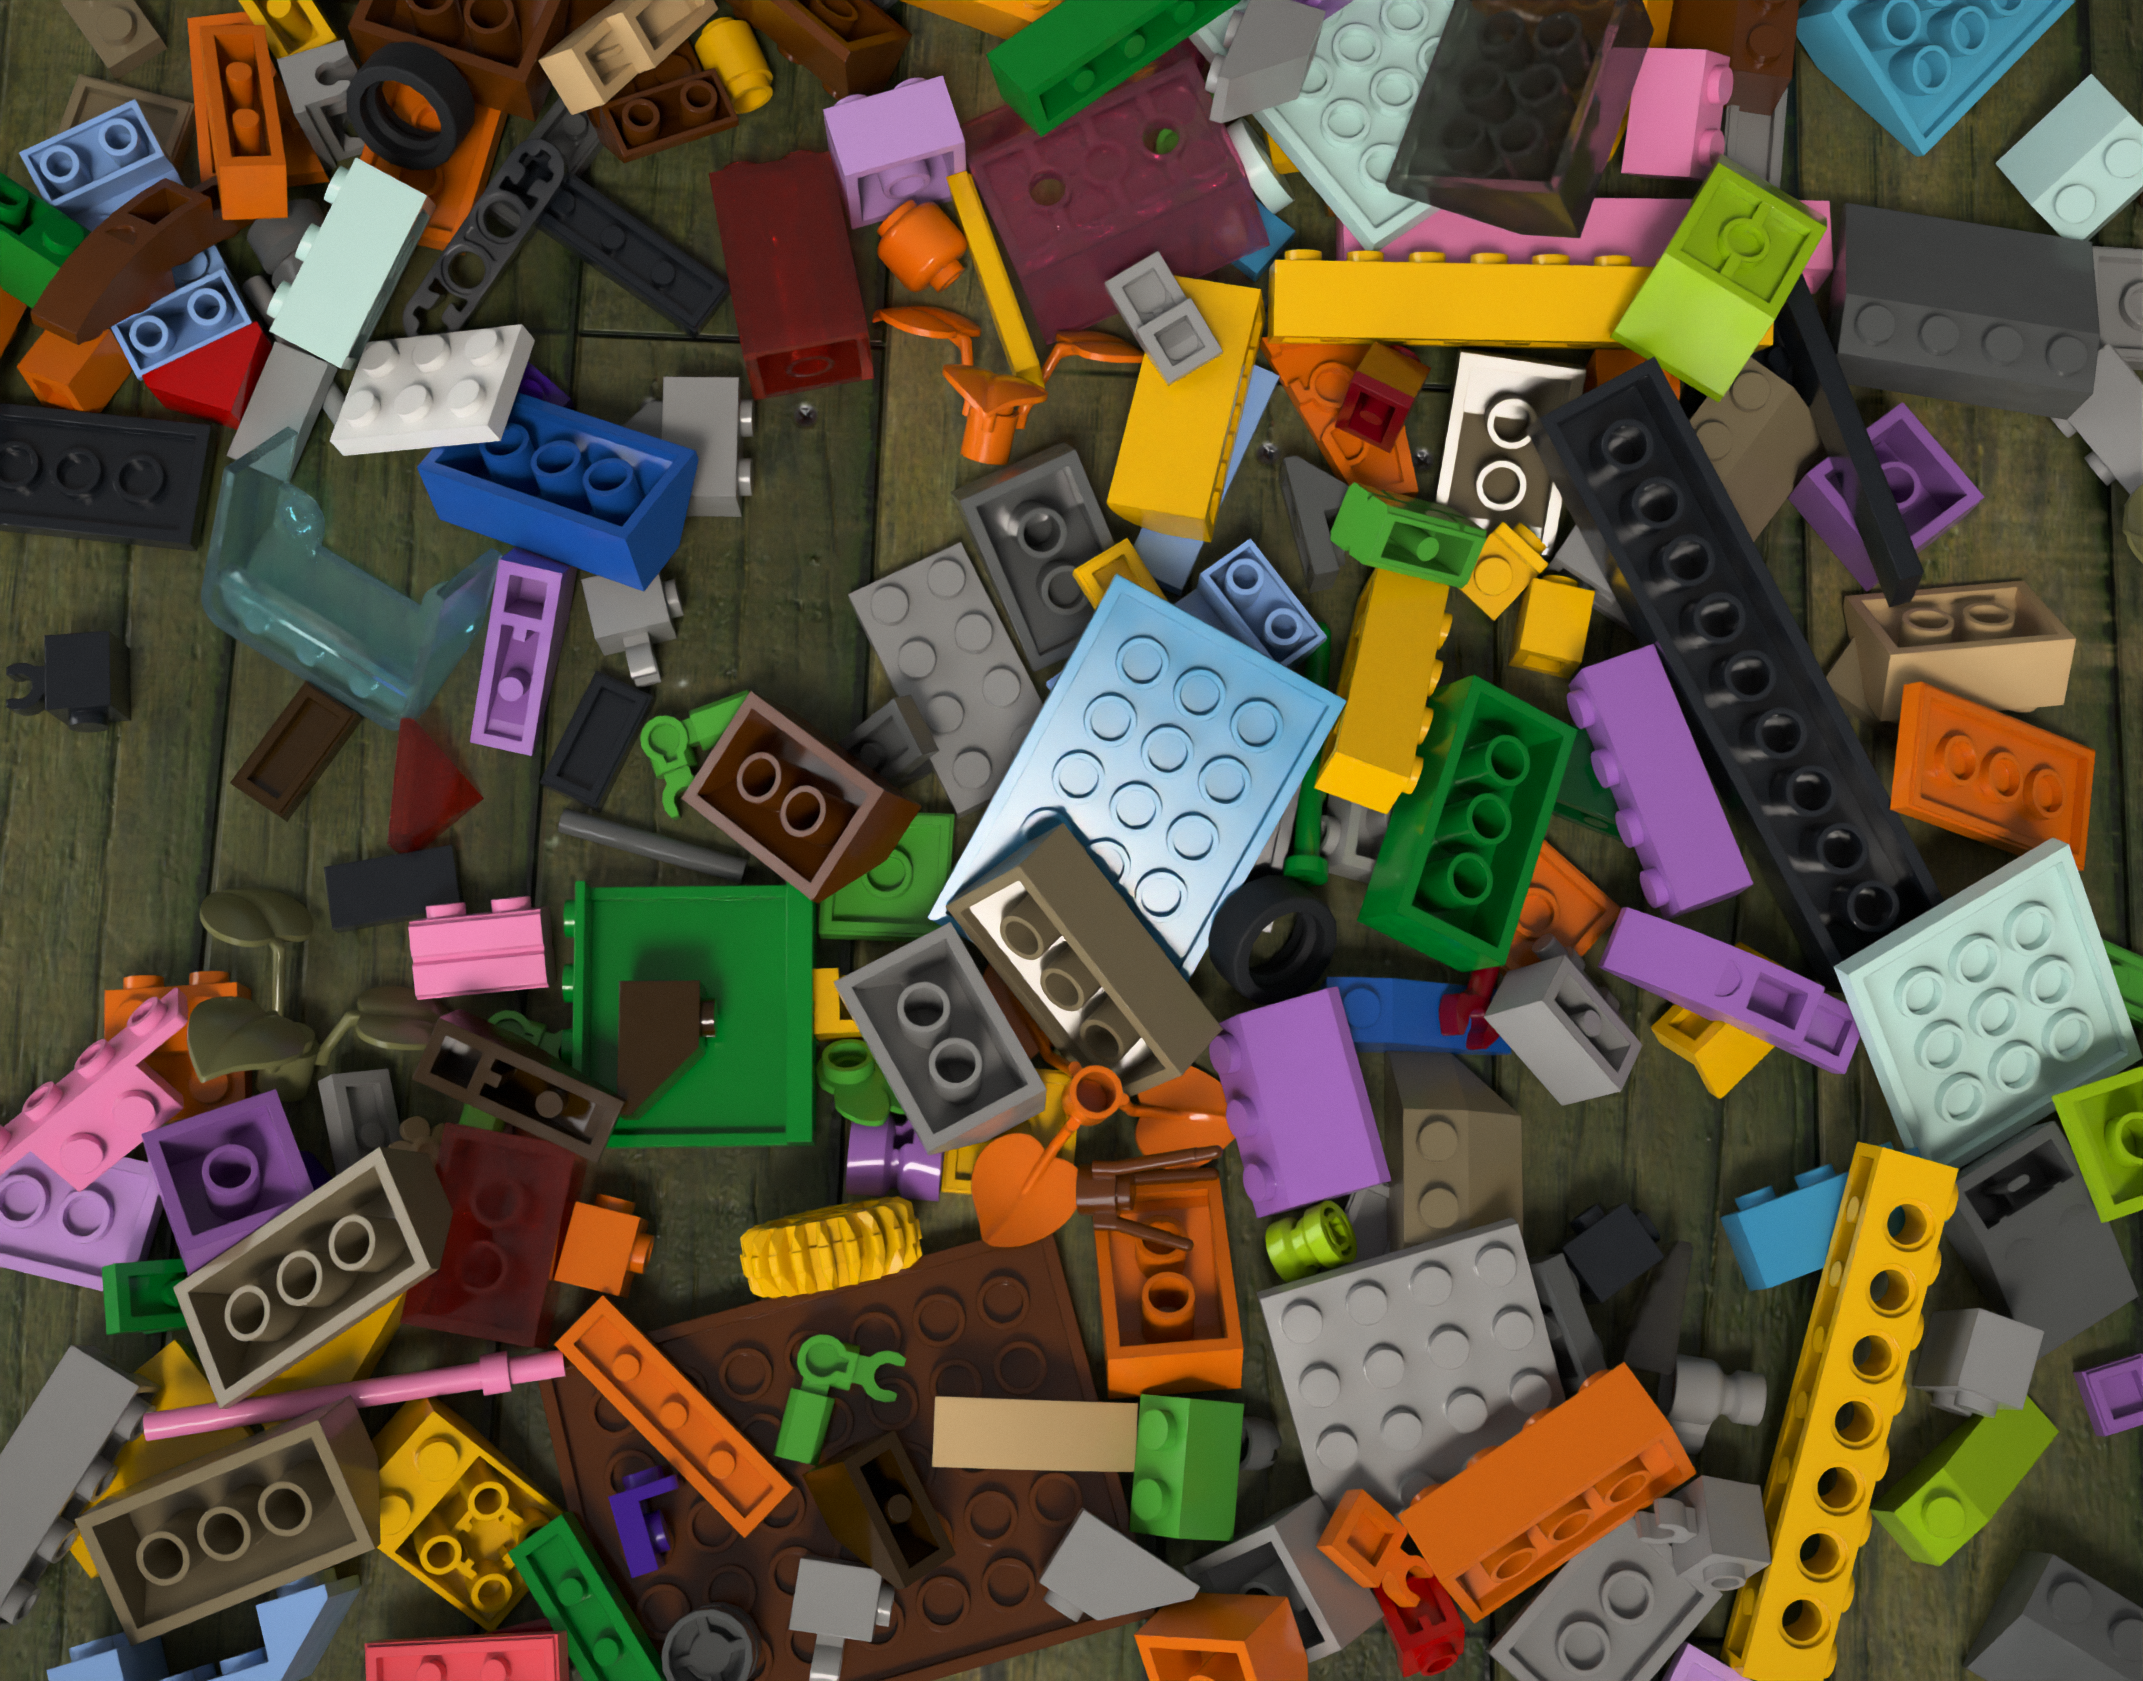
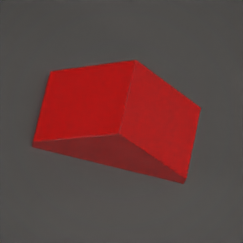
M255 321L142 375L146 386L166 409L237 430L272 350L273 343L259 323Z

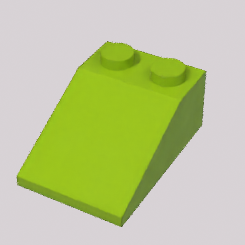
M2143 1066L2051 1096L2101 1223L2143 1210Z

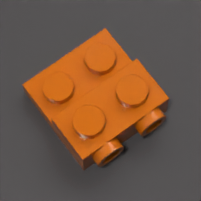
M193 972L189 974V985L164 987V977L128 976L123 978V989L105 990L104 1039L107 1042L127 1027L129 1017L146 1000L152 997L161 999L176 987L187 996L188 1022L143 1059L183 1095L184 1108L166 1123H175L252 1097V1070L232 1072L201 1083L194 1070L187 1046V1028L190 1015L199 1003L207 999L226 996L251 1000V989L238 982H230V973Z

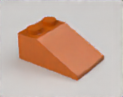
M1218 1177L1214 1181H1197L1194 1183L1136 1186L1133 1210H1122L1119 1217L1189 1238L1193 1241L1194 1247L1191 1251L1187 1252L1117 1231H1095L1094 1216H1092L1108 1399L1141 1397V1394L1166 1395L1241 1388L1244 1348L1220 1178Z
M1197 1592L1191 1600L1164 1605L1134 1634L1149 1681H1308V1658L1287 1596Z

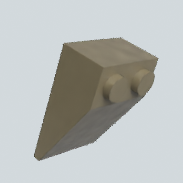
M1458 347L1434 503L1455 509L1467 517V520H1471L1487 531L1486 538L1502 522L1506 523L1511 529L1520 522L1547 547L1540 555L1552 556L1563 498L1526 429L1540 417L1581 396L1587 370L1579 364Z

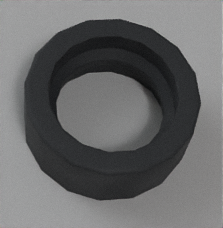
M412 42L389 43L375 51L355 74L346 91L347 113L355 132L371 151L390 164L409 170H432L447 162L466 138L475 120L473 96L467 81L456 67L433 49ZM393 80L408 85L423 95L437 113L441 124V132H427L417 129L399 118L387 104L381 89V81Z
M1267 875L1246 883L1231 895L1214 919L1208 938L1210 960L1221 977L1242 996L1259 1005H1272L1296 998L1315 984L1330 964L1337 943L1336 920L1328 905L1299 882L1288 876ZM1291 912H1296L1297 922L1292 937L1283 950L1269 962L1256 967H1249L1248 960L1253 944L1263 929L1277 918Z

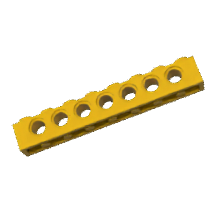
M1857 1142L1762 1497L1772 1563L1747 1578L1746 1584L1738 1588L1720 1654V1659L1742 1677L1756 1681H1823L1834 1670L1837 1659V1645L1834 1639L1841 1613L1848 1610L1854 1596L1855 1582L1852 1571L1858 1548L1866 1543L1870 1535L1872 1513L1869 1506L1875 1483L1883 1478L1889 1463V1446L1886 1443L1893 1416H1896L1901 1411L1906 1399L1907 1384L1904 1374L1910 1351H1913L1918 1346L1923 1335L1924 1317L1921 1309L1927 1287L1935 1281L1941 1266V1252L1938 1245L1944 1222L1953 1215L1958 1202L1959 1191L1955 1183L1958 1168L1881 1146ZM1901 1205L1905 1213V1224L1898 1235L1891 1237L1887 1227L1890 1213ZM1885 1271L1888 1277V1289L1881 1299L1873 1302L1870 1295L1871 1282L1878 1273ZM1868 1336L1871 1341V1353L1862 1365L1855 1367L1853 1349L1860 1339ZM1852 1401L1854 1406L1853 1420L1847 1428L1837 1432L1835 1426L1836 1414L1841 1406ZM1835 1467L1837 1481L1834 1488L1828 1494L1819 1496L1817 1487L1821 1475L1828 1469ZM1818 1533L1820 1537L1818 1551L1809 1560L1801 1561L1800 1549L1803 1542L1809 1536ZM1802 1600L1803 1608L1799 1619L1795 1623L1783 1627L1782 1617L1787 1606L1794 1601Z

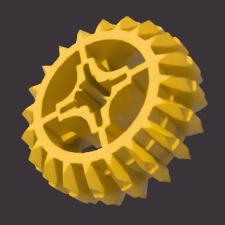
M887 1196L878 1199L870 1198L806 1210L802 1213L787 1215L783 1218L767 1221L764 1224L755 1225L740 1237L743 1253L740 1254L743 1274L748 1278L752 1294L763 1298L792 1297L807 1293L810 1295L819 1291L835 1290L848 1285H858L864 1281L880 1279L881 1276L898 1273L901 1269L910 1268L922 1256L920 1245L922 1233L919 1218H916L914 1215L912 1202L899 1196Z

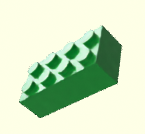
M1472 675L1435 688L1430 697L1427 707L1434 710L1432 722L1421 745L1417 744L1415 754L1424 759L1421 775L1413 792L1410 795L1401 792L1396 800L1357 918L1358 922L1462 973L1504 966L1578 731L1478 676Z

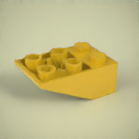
M428 1397L406 1401L371 1441L379 1458L381 1544L377 1548L487 1631L495 1630L529 1591L508 1552L567 1511L471 1424L438 1398Z

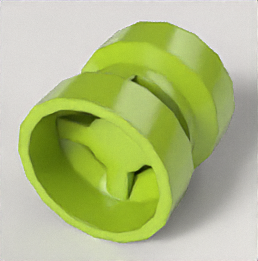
M1331 1200L1309 1207L1304 1212V1216L1299 1220L1294 1217H1285L1270 1224L1266 1229L1265 1241L1270 1261L1276 1272L1287 1283L1317 1275L1319 1267L1325 1266L1328 1269H1337L1353 1262L1356 1258L1357 1242L1352 1225L1344 1211Z

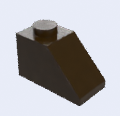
M700 980L619 981L617 1094L627 1100L619 1116L622 1119L639 1120L706 1054V1037H717V998H706V988Z
M895 1430L854 1443L803 1474V1478L832 1536L898 1590L907 1588L956 1555Z

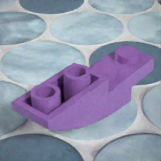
M1628 907L1621 909L1598 965L1599 968L1710 1021H1723L1832 1074L1846 1073L1860 1037L1849 1005L1824 993V986L1732 945Z

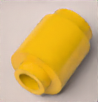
M731 17L718 18L708 23L703 28L702 35L695 44V51L704 71L712 68L716 69L736 114L748 113L762 107L773 95L770 85L773 75L751 26L746 21L734 20Z

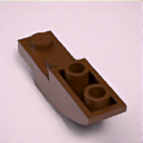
M216 175L191 189L164 178L140 192L114 211L74 250L48 283L30 312L33 324L77 345L94 340L108 328L133 314L146 311L151 304L176 291L172 272L173 267L188 263L196 254L222 240L236 236L241 229L254 223L256 219H222Z

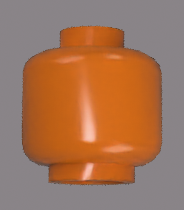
M913 199L908 200L889 215L877 230V233L882 237L877 247L879 258L904 287L911 292H922L932 286L937 293H941L965 271L964 266L959 260L963 257L968 247L966 238L934 202L928 201L917 205Z

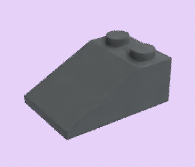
M1061 442L950 492L977 555L1033 672L1071 655L1095 611L1073 577V571L1115 545L1076 449L1065 442Z

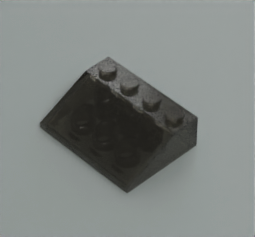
M1455 0L1386 180L1385 186L1388 191L1521 235L1580 238L1654 32L1643 0Z

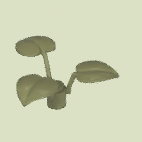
M259 887L227 889L222 892H213L202 901L199 913L200 920L204 928L215 938L241 947H260L269 944L273 952L272 1010L264 1012L255 1002L233 996L207 999L193 1009L187 1028V1046L194 1070L201 1083L232 1072L258 1070L255 1085L259 1092L265 1093L276 1089L280 1101H297L303 1099L308 1094L315 1065L327 1066L329 1064L333 1049L350 1028L356 1026V1033L361 1040L378 1047L394 1050H425L439 1017L451 1013L435 998L417 1000L415 989L400 986L372 988L363 991L359 995L357 1001L358 1010L346 1012L324 1042L319 1045L315 1039L314 1031L309 1026L293 1022L284 1017L286 946L284 942H302L311 937L313 919L307 908L291 896Z

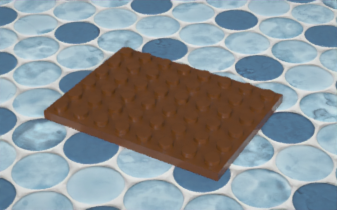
M1053 1233L1036 1242L1018 1247H993L987 1245L981 1239L921 1256L910 1268L901 1269L898 1273L881 1276L880 1279L864 1281L858 1285L839 1287L835 1290L819 1291L810 1295L807 1293L792 1297L768 1298L644 1333L770 1460L795 1488L748 1537L744 1538L682 1475L684 1487L646 1499L650 1512L659 1509L662 1511L669 1531L672 1549L662 1552L665 1566L631 1578L608 1497L625 1491L622 1478L659 1465H662L665 1478L680 1472L565 1355L563 1356L566 1376L538 1380L568 1512L572 1511L661 1659L667 1634L679 1619L706 1603L726 1602L741 1607L750 1615L761 1635L762 1652L756 1670L747 1681H809L817 1634L789 1629L800 1558L805 1554L865 1563L832 1536L803 1478L804 1473L816 1466L773 1455L790 1389L800 1390L803 1380L796 1364L797 1353L805 1341L819 1334L830 1335L840 1341L860 1345L859 1355L870 1357L877 1352L889 1350L897 1352L906 1358L904 1367L885 1363L876 1369L874 1376L879 1388L897 1393L896 1401L885 1403L874 1400L865 1393L862 1385L851 1383L849 1391L829 1386L827 1397L835 1399L819 1464L854 1443L895 1430L956 1553L955 1556L907 1588L900 1590L895 1588L889 1627L876 1625L875 1636L872 1642L846 1638L839 1681H933L1147 1619L1156 1614L1155 1608L1097 1621L1083 1612L1078 1622H1075L1043 1600L1049 1588L1041 1584L1038 1577L1082 1507L1137 1543L1135 1533L1129 1532L1130 1515L1118 1472L932 1467L935 1396L1099 1402ZM886 1579L883 1580V1583L891 1584Z

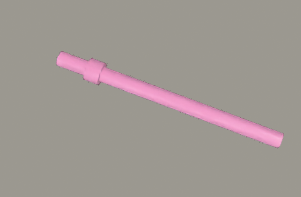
M560 1350L509 1357L507 1351L480 1355V1362L247 1397L229 1409H219L217 1402L144 1413V1435L146 1441L293 1419L351 1395L356 1408H364L483 1389L484 1396L511 1392L512 1384L566 1376L564 1356Z

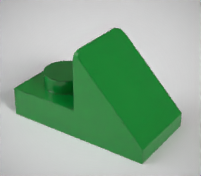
M183 1260L127 1262L103 1266L102 1279L106 1335L143 1332L145 1335L189 1329L173 1289L175 1285L188 1277Z

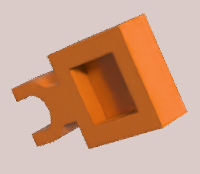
M1363 1489L1346 1490L1316 1544V1547L1362 1588H1378L1382 1582L1384 1592L1399 1607H1417L1420 1598L1411 1592L1407 1586L1406 1575L1408 1571L1415 1578H1432L1434 1574L1424 1558L1418 1555H1407L1400 1548L1408 1531Z

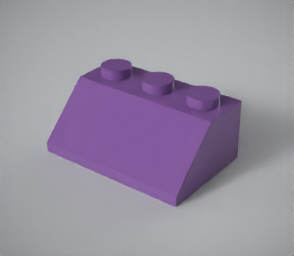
M1338 986L1244 1012L1219 1023L1223 1030L1210 1043V1060L1214 1069L1219 1073L1227 1103V1124L1232 1134L1236 1137L1244 1167V1188L1249 1198L1253 1201L1257 1218L1316 1205L1323 1201L1333 1200L1392 1181Z

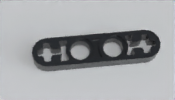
M529 139L521 142L511 152L408 301L403 312V327L408 337L424 336L422 329L424 328L425 321L418 315L422 308L435 310L446 295L434 291L439 281L451 294L468 301L463 310H461L457 303L449 304L441 318L448 325L445 333L465 330L563 189L568 178V163L565 155L557 146L542 139ZM545 152H548L551 158L547 166L554 172V175L549 182L537 179L532 184L527 194L537 197L538 202L531 209L522 197L505 191L504 186L511 179L516 186L521 187L530 173L528 167L523 164L525 158L528 155L540 158ZM500 201L512 203L520 214L518 230L512 236L506 238L495 236L489 230L486 223L489 208ZM464 252L477 254L485 266V276L482 282L471 289L459 286L451 273L454 259ZM431 332L428 335L441 334V332Z

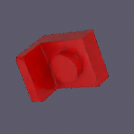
M1409 1571L1407 1572V1586L1411 1592L1420 1598L1417 1607H1399L1384 1592L1382 1582L1378 1588H1370L1384 1614L1382 1621L1397 1650V1665L1403 1677H1409L1418 1672H1421L1423 1676L1436 1675L1456 1663L1458 1656L1464 1652L1465 1626L1447 1590L1442 1586L1435 1574H1433L1432 1578H1415Z

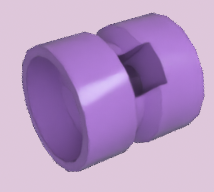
M891 1112L886 1122L881 1126H864L852 1121L847 1159L846 1193L884 1197L890 1188H897L903 1199L939 1202L944 1152L928 1156L908 1118L903 1123H896Z

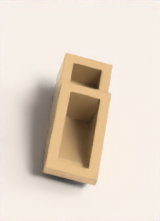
M615 0L569 34L538 61L570 114L574 115L606 104L638 73L655 68L718 10V7L714 0Z
M935 1396L932 1467L1134 1472L1138 1403Z

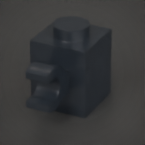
M110 631L44 635L45 666L15 663L6 667V675L14 681L24 682L30 680L32 682L31 692L26 697L6 700V707L16 714L32 716L46 710L66 724L70 730L86 733L106 731L109 729V722L131 721L130 648Z

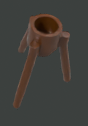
M1219 1145L1120 1160H1093L1092 1163H1080L1076 1180L1078 1214L1080 1216H1094L1095 1231H1117L1163 1246L1187 1252L1191 1251L1194 1243L1189 1238L1119 1216L1122 1210H1133L1136 1186L1217 1180L1219 1171L1213 1167L1153 1169L1217 1159L1222 1156L1223 1149Z

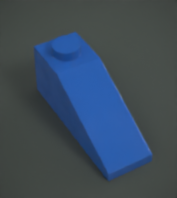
M1327 977L1318 988V991L1338 986L1356 1052L1385 1053L1386 1051H1413L1468 1055L1512 1054L1510 1046L1501 1036L1487 1049L1468 1050L1466 1048L1468 1032L1471 1029L1470 1017L1469 1024L1463 1035L1443 1036L1441 1034L1439 1006L1442 996L1444 994L1461 993L1466 990L1467 986L1397 978ZM1493 989L1491 1002L1498 989Z

